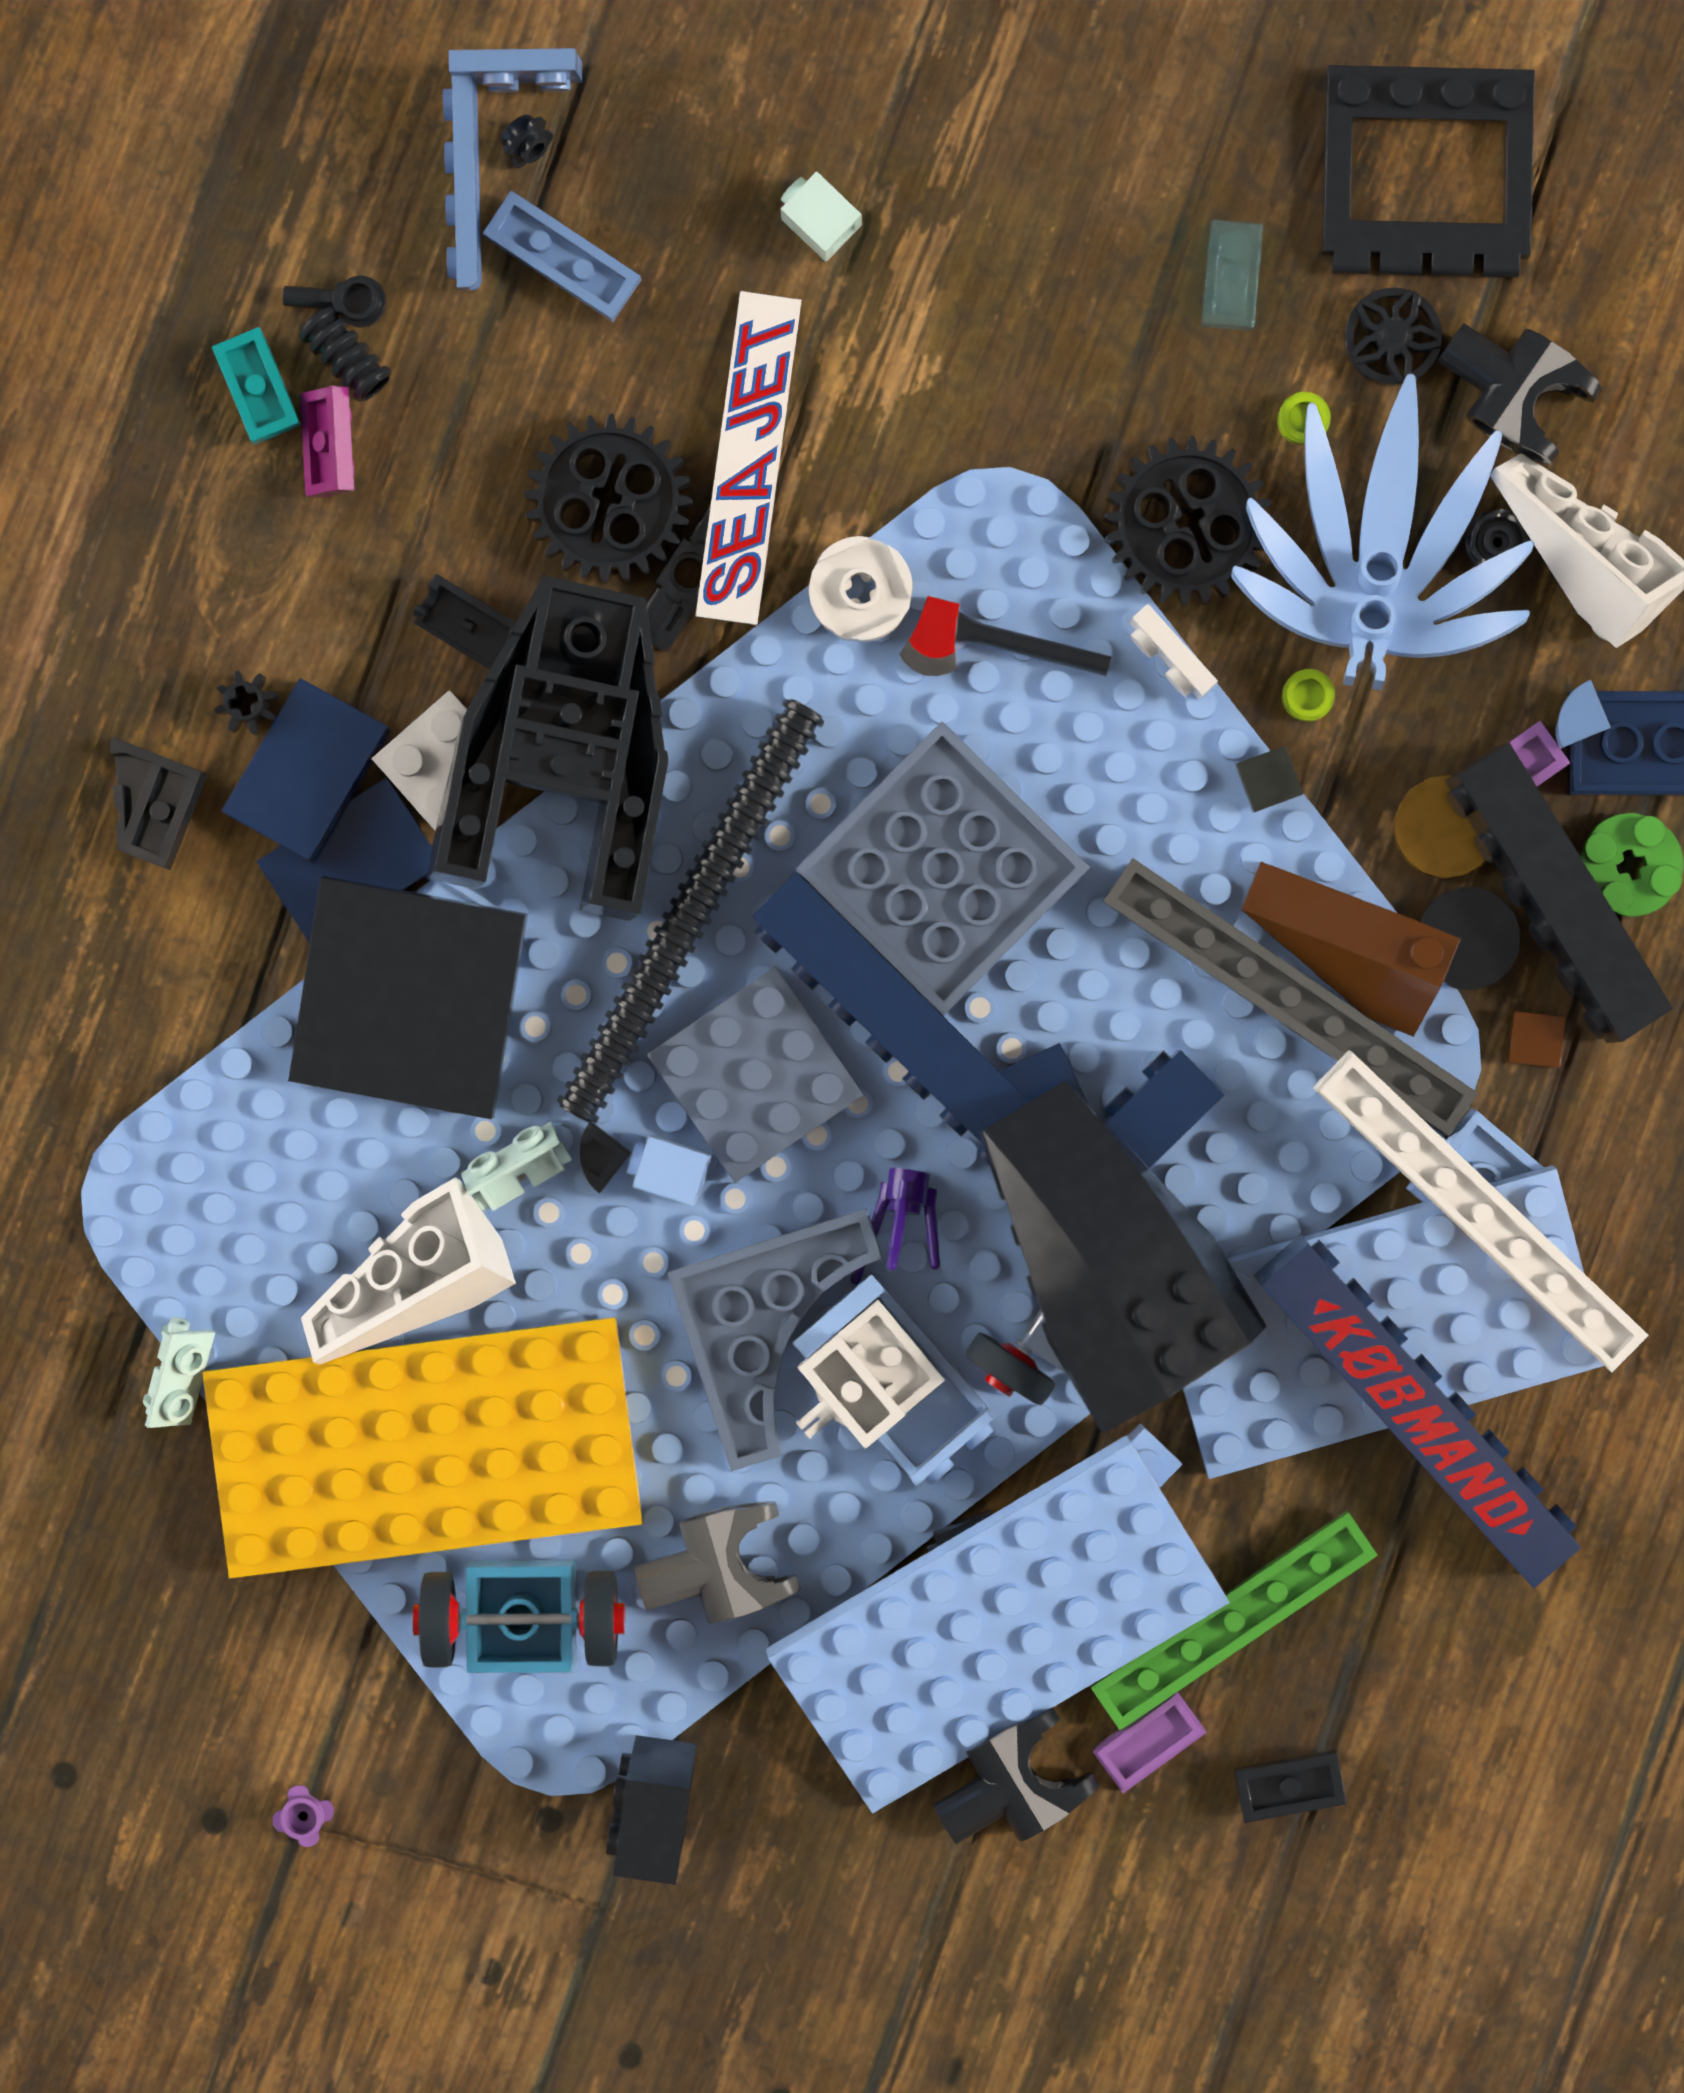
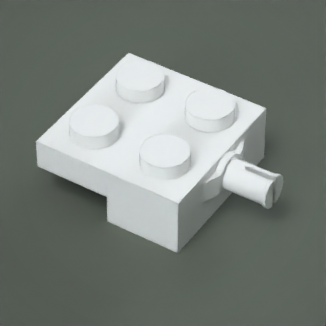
M450 690L372 758L435 831L461 721L467 711V708Z
M877 1299L797 1366L815 1388L820 1403L799 1421L797 1420L796 1423L801 1429H804L815 1418L819 1417L816 1422L804 1431L807 1437L811 1439L813 1435L834 1419L846 1426L866 1449L900 1421L910 1409L943 1383L945 1379Z

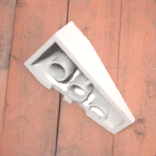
M1519 454L1496 467L1490 476L1531 541L1534 542L1538 552L1577 613L1591 625L1593 631L1600 638L1609 641L1616 648L1641 633L1684 590V560L1661 539L1646 530L1639 537L1614 522L1618 513L1611 508L1603 505L1601 509H1598L1576 498L1577 491L1572 484L1530 458Z
M454 1178L414 1201L401 1214L405 1220L386 1239L379 1237L368 1248L371 1255L351 1275L343 1274L301 1317L314 1363L318 1365L471 1309L516 1284L501 1237L473 1197L468 1195L465 1186L459 1179Z

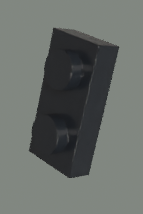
M1336 1750L1233 1769L1244 1823L1347 1804Z

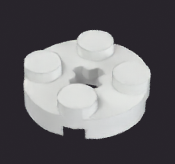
M854 536L845 538L828 547L812 570L809 584L811 607L823 627L841 640L857 642L878 640L894 631L908 613L913 590L912 577L903 557L891 546L877 540H871L868 537ZM860 575L864 582L872 580L876 587L869 592L870 601L861 604L858 598L850 600L846 595V591L852 588L851 578Z

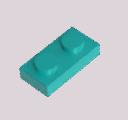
M260 327L212 346L246 431L254 445L302 426Z

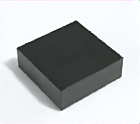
M1286 746L1235 764L1253 813L1303 795Z

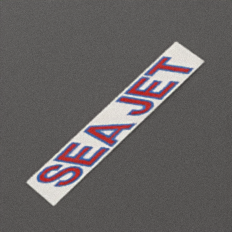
M740 291L696 616L755 625L758 623L801 300Z

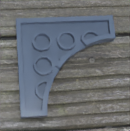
M867 1208L667 1272L731 1471L783 1454L777 1433L775 1393L784 1352L802 1317L828 1288L860 1267L883 1258Z

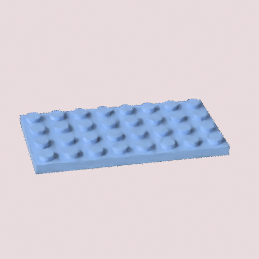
M1551 1165L1490 1183L1584 1273L1557 1168ZM1432 1201L1418 1203L1303 1236L1311 1246L1320 1240L1340 1262L1333 1270L1345 1284L1354 1277L1374 1300L1367 1308L1379 1322L1388 1315L1408 1338L1401 1346L1413 1359L1417 1358L1421 1353L1442 1375V1378L1435 1384L1447 1397L1456 1391L1470 1405L1604 1366ZM1293 1240L1227 1258L1267 1327L1249 1346L1183 1388L1201 1457L1209 1479L1388 1428L1265 1292L1253 1276Z
M1126 1435L766 1648V1653L769 1661L873 1814L968 1758L966 1751L971 1748L980 1746L1011 1725L1027 1721L1051 1709L1230 1602Z

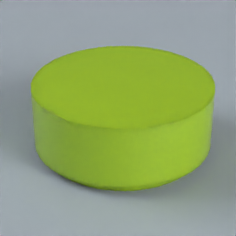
M1299 392L1291 395L1285 400L1278 412L1277 424L1281 435L1288 442L1297 446H1305L1306 411L1309 403L1316 405L1325 433L1330 425L1331 415L1327 403L1320 396L1311 392Z
M1303 669L1294 673L1284 684L1281 695L1282 703L1286 712L1294 719L1302 722H1313L1322 718L1332 708L1335 700L1334 686L1328 676L1321 671Z

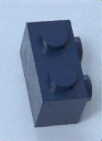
M1163 1050L1142 1070V1073L1148 1079L1134 1093L1125 1087L1104 1108L1110 1114L1104 1122L1149 1169L1224 1096L1216 1085L1181 1050H1177L1171 1056Z

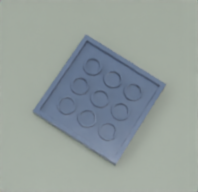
M941 721L796 868V871L944 1016L1083 876L1090 866Z

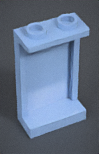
M871 1272L793 1340V1345L807 1359L877 1299L945 1379L943 1383L910 1409L900 1421L878 1438L881 1444L907 1472L909 1478L916 1486L924 1479L932 1485L954 1466V1463L949 1459L950 1456L964 1444L971 1451L994 1431L988 1423L995 1418V1415Z

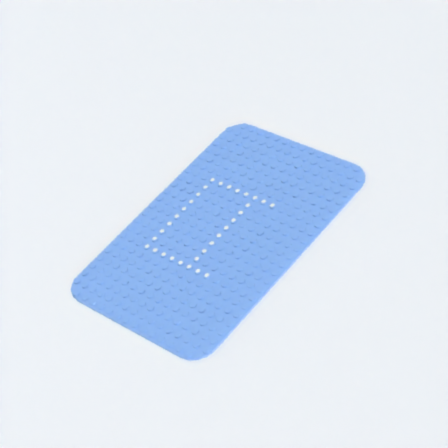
M1012 467L968 470L931 489L870 537L871 540H877L885 545H889L900 553L909 567L913 583L908 613L899 626L885 637L870 642L844 641L836 637L835 634L824 628L816 618L810 603L808 585L660 701L664 746L668 753L669 762L641 914L631 921L579 911L599 807L598 802L544 791L496 829L486 883L478 890L469 889L500 909L527 913L526 925L531 929L523 941L495 1115L492 1119L288 1081L304 984L303 979L121 1121L93 1153L81 1190L84 1233L101 1267L160 1343L163 1337L161 1334L162 1327L169 1324L170 1318L173 1317L189 1321V1330L191 1331L213 1330L215 1336L206 1371L312 1357L301 1317L343 1274L351 1275L371 1255L368 1248L379 1237L386 1239L405 1220L401 1214L414 1201L454 1178L459 1179L464 1185L461 1173L468 1169V1165L475 1158L487 1152L497 1153L512 1144L513 1139L521 1131L531 1126L541 1127L550 1121L553 1124L559 1143L562 1142L572 1158L571 1161L564 1164L566 1170L533 1187L524 1172L518 1175L517 1179L525 1193L495 1211H492L491 1208L483 1211L503 1241L516 1284L471 1309L361 1350L616 1317L643 1523L634 1526L333 1565L480 1755L513 1784L549 1796L593 1793L615 1782L619 1774L622 1753L632 1754L636 1735L667 1740L676 1738L768 1666L771 1662L767 1657L766 1648L864 1591L934 1536L933 1531L946 1527L1090 1414L1068 1375L1033 1351L1031 1354L1027 1353V1355L1036 1361L1040 1371L1056 1383L1054 1390L1041 1406L1029 1401L1015 1391L1011 1397H1008L984 1380L988 1373L965 1355L967 1348L980 1332L990 1336L999 1343H1011L1019 1348L1015 1344L1018 1339L1021 1341L1020 1338L1041 1309L1038 1297L1033 1298L1026 1278L1030 1273L1021 1245L1016 1246L1010 1229L1013 1221L1007 1202L1000 1198L990 1165L976 1152L983 1144L969 1130L962 1137L958 1135L939 1116L945 1107L932 1094L923 1100L902 1079L909 1071L895 1057L888 1063L884 1062L865 1043L871 1034L857 1020L849 1027L828 1006L834 997L821 984L814 990L810 989L791 970L797 961L783 947L775 954L754 933L760 926L752 917L756 911L797 872L796 868L941 721L1090 866L1083 876L944 1015L998 1070H1001L1060 1043L1089 1106L1105 1121L1110 1116L1104 1109L1106 1105L1125 1087L1134 1093L1148 1079L1142 1073V1070L1158 1054L1164 1050L1171 1056L1177 1050H1181L1216 1085L1224 1096L1150 1170L1213 1235L1226 1258L1293 1240L1300 1234L1307 1236L1324 1231L1400 1172L1313 1089V1086L1337 1061L1103 903V900L1131 859L1134 858L1350 1006L1351 1004L1338 992L1323 982L1293 953L1286 950L1241 911L1258 866L1262 861L1396 912L1304 793L1299 797L1255 813L1252 812L1235 764L1270 750L1218 683L1199 700L1192 693L1184 697L1166 678L1165 673L1170 668L1157 654L1152 658L1147 657L1133 642L1130 635L1135 630L1129 623L1132 617L1149 604L1189 648L1147 593L1144 595L1140 593L1141 585L1135 577L1128 581L1124 579L1128 568L1123 562L1113 564L1112 558L1116 553L1109 544L1105 543V539L1081 508L1048 479ZM860 575L851 578L852 588L846 591V595L850 600L858 598L861 604L869 602V592L876 588L872 580L864 582ZM927 596L960 604V612L981 623L1111 656L1107 675L1103 676L994 647L963 641L955 642L957 664L955 671L941 676H924L912 670L903 662L899 653L917 626ZM784 699H794L819 713L825 723L822 728H815L813 733L817 737L814 742H807L805 746L809 750L807 755L799 756L797 760L801 764L799 769L791 770L789 774L793 778L791 783H784L781 788L784 791L783 797H776L773 802L776 805L775 811H768L765 818L768 819V823L766 826L760 825L757 830L760 833L759 839L757 841L752 839L749 844L752 848L749 855L744 853L741 858L744 862L742 869L736 867L733 872L736 879L734 883L728 881L725 887L728 890L726 897L720 895L717 901L720 904L718 911L712 909L709 915L712 922L710 925L704 924L700 930L704 933L702 939H695L693 945L696 947L694 953H687L685 960L688 961L685 968L679 967L677 974L680 975L677 982L671 981L669 988L672 989L669 996L664 994L660 1001L664 1004L661 1010L656 1008L652 1015L656 1018L654 1024L648 1023L644 1029L648 1032L646 1038L640 1037L636 1043L640 1046L638 1052H631L628 1057L632 1060L630 1066L624 1065L620 1071L624 1074L622 1080L616 1079L612 1085L616 1089L614 1094H607L604 1099L608 1103L606 1108H599L596 1113L600 1118L595 1124L632 1153L636 1143L646 1144L648 1136L655 1135L713 1154L698 1202L694 1206H690L632 1187L635 1175L627 1173L632 1153L599 1194L587 1181L580 1161L581 1137L588 1122L561 1108L557 1098L559 1095H566L568 1089L565 1088V1084L567 1081H574L576 1077L573 1073L574 1068L582 1067L584 1063L581 1059L582 1054L590 1053L592 1046L589 1045V1042L592 1038L597 1040L599 1037L598 1026L600 1024L605 1026L608 1018L605 1017L607 1010L613 1012L617 1005L613 1002L615 996L621 998L625 991L621 988L623 982H630L633 977L629 974L631 968L637 969L641 963L637 960L639 954L645 955L649 949L645 946L647 940L653 941L657 935L653 931L655 926L661 927L665 921L661 917L663 912H670L673 907L669 901L672 897L678 898L681 891L677 887L680 883L686 884L689 879L685 873L688 869L694 870L697 863L693 859L696 854L702 856L705 849L701 845L704 840L710 842L713 835L709 831L712 826L718 828L721 822L718 819V815L720 812H727L729 806L726 805V801L728 798H735L737 794L734 791L735 785L743 784L745 780L742 777L743 771L751 770L753 764L750 763V759L753 755L758 757L760 754L759 743L761 741L766 743L769 736L766 734L768 727L774 728L777 722L774 720L776 713L782 714L785 708L782 706ZM430 880L415 893L427 895L436 881ZM776 966L863 1093V1096L734 1183L647 1054ZM1444 983L1442 984L1414 1037L1375 1022L1475 1090L1481 1073L1479 1030L1457 989ZM1429 1125V1126H1430L1431 1128H1433L1437 1133H1439L1442 1137L1445 1136L1443 1133H1441L1440 1131H1438L1437 1129H1435L1434 1127H1432L1431 1125ZM889 1168L911 1169L929 1173L928 1188L938 1190L935 1209L940 1267L936 1270L930 1267L924 1206H921L920 1215H906L897 1267L894 1271L887 1269L888 1249L895 1215L894 1212L889 1211L888 1205L877 1235V1241L883 1258L866 1265L860 1282L871 1272L992 1410L995 1418L988 1424L994 1431L971 1451L964 1444L950 1456L949 1459L954 1463V1466L935 1483L930 1485L924 1479L917 1486L878 1439L865 1449L846 1426L834 1419L813 1435L811 1439L807 1437L804 1431L816 1422L819 1417L815 1418L804 1429H801L796 1421H799L820 1402L815 1388L797 1367L806 1358L793 1345V1340L857 1285L852 1284L850 1281L851 1272L828 1288L812 1304L794 1330L784 1352L775 1393L777 1433L783 1454L731 1471L667 1272L867 1208L871 1219L878 1202L881 1182H888ZM202 1381L199 1393L206 1401L204 1382ZM764 1501L776 1502L779 1516L758 1523L757 1528L744 1536L739 1545L740 1558L747 1569L763 1577L774 1576L777 1579L784 1576L797 1575L801 1587L799 1591L756 1612L711 1624L707 1622L700 1596L652 1610H646L638 1588L634 1566L686 1551L679 1522L727 1506ZM576 1559V1607H578V1613L580 1602L584 1598L587 1573L591 1571L615 1572L618 1602H625L626 1629L625 1634H618L615 1665H587L584 1639L579 1633L578 1624V1629H576L577 1664L572 1672L467 1673L466 1630H461V1625L460 1634L456 1639L452 1665L444 1668L423 1666L420 1655L419 1636L413 1635L412 1615L413 1605L419 1604L420 1588L424 1573H452L455 1582L456 1600L460 1604L461 1614V1609L466 1608V1567L472 1560Z

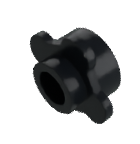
M520 116L512 121L504 130L501 143L504 146V152L508 156H512L511 164L514 168H521L527 163L537 161L547 151L548 145L553 139V134L549 130H545L546 121L542 117Z

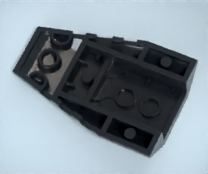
M1066 1081L1059 1083L979 1132L1000 1198L1007 1202L1013 1221L1010 1229L1016 1246L1021 1245L1030 1273L1026 1278L1033 1298L1038 1297L1045 1319V1322L1041 1324L1047 1342L1102 1433L1117 1427L1170 1398L1249 1346L1267 1327L1213 1235Z

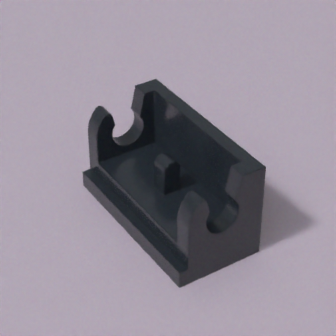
M435 573L428 584L429 593L421 605L418 604L414 609L413 616L416 619L413 623L490 670L516 622Z

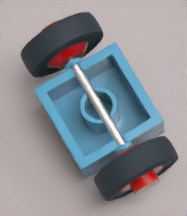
M576 1559L472 1560L466 1567V1608L461 1609V1614L460 1604L456 1600L455 1582L452 1573H424L420 1588L419 1604L413 1605L412 1615L413 1635L419 1636L420 1655L425 1667L444 1668L451 1666L455 1654L456 1639L460 1634V1625L461 1630H466L467 1673L572 1672L577 1664L576 1629H578V1624L579 1633L584 1639L587 1665L612 1666L615 1665L617 1658L618 1634H625L626 1607L625 1602H618L615 1572L591 1571L587 1573L584 1598L580 1602L578 1613V1607H576Z

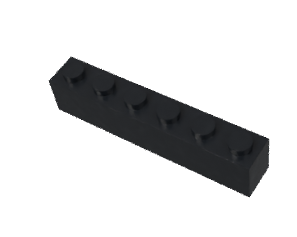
M1507 743L1495 747L1446 778L1444 781L1450 789L1447 792L1450 805L1461 818H1468L1477 833L1474 841L1479 852L1488 862H1495L1505 878L1501 882L1505 894L1515 906L1523 907L1532 922L1529 925V931L1534 941L1542 950L1550 951L1559 966L1556 969V974L1560 983L1571 995L1576 994L1586 1009V1012L1583 1013V1018L1590 1031L1598 1039L1603 1038L1606 1043L1623 1042L1674 1009L1512 745Z

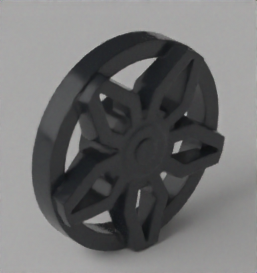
M1384 288L1364 297L1351 312L1344 331L1345 350L1353 367L1366 379L1385 386L1402 385L1408 374H1414L1416 380L1423 376L1437 359L1442 344L1441 323L1432 305L1415 291L1403 288ZM1385 298H1399L1391 307L1389 316L1385 308L1374 303ZM1406 301L1411 302L1410 316L1405 319L1399 316V309ZM1366 308L1378 314L1381 320L1377 324L1372 323L1364 309ZM1418 308L1426 315L1431 329L1423 325L1412 327L1411 324L1417 319ZM1357 318H1359L1364 329L1371 332L1372 335L1364 336L1355 346L1353 337L1354 327ZM1420 333L1430 337L1432 342L1418 344L1414 342L1415 334ZM1368 343H1372L1376 353L1363 356L1358 355ZM1409 350L1415 353L1430 351L1426 361L1419 368L1411 372L1413 357ZM1381 357H1384L1385 366L1391 376L1377 373L1366 364L1377 362ZM1403 357V375L1400 374L1393 359Z

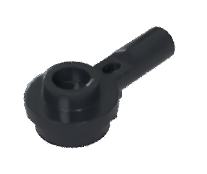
M363 275L353 276L343 283L338 282L335 289L286 285L283 289L282 299L284 306L317 309L331 306L334 307L340 318L345 319L350 326L357 328L370 327L377 323L384 315L387 307L386 293L382 286L373 278Z

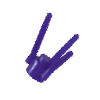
M889 1168L888 1182H881L879 1198L871 1218V1223L877 1238L888 1205L889 1211L895 1213L886 1265L890 1271H894L897 1267L906 1215H920L921 1206H924L930 1267L934 1270L940 1267L935 1209L938 1190L928 1188L929 1173L911 1169ZM866 1265L852 1272L850 1277L852 1284L860 1282Z

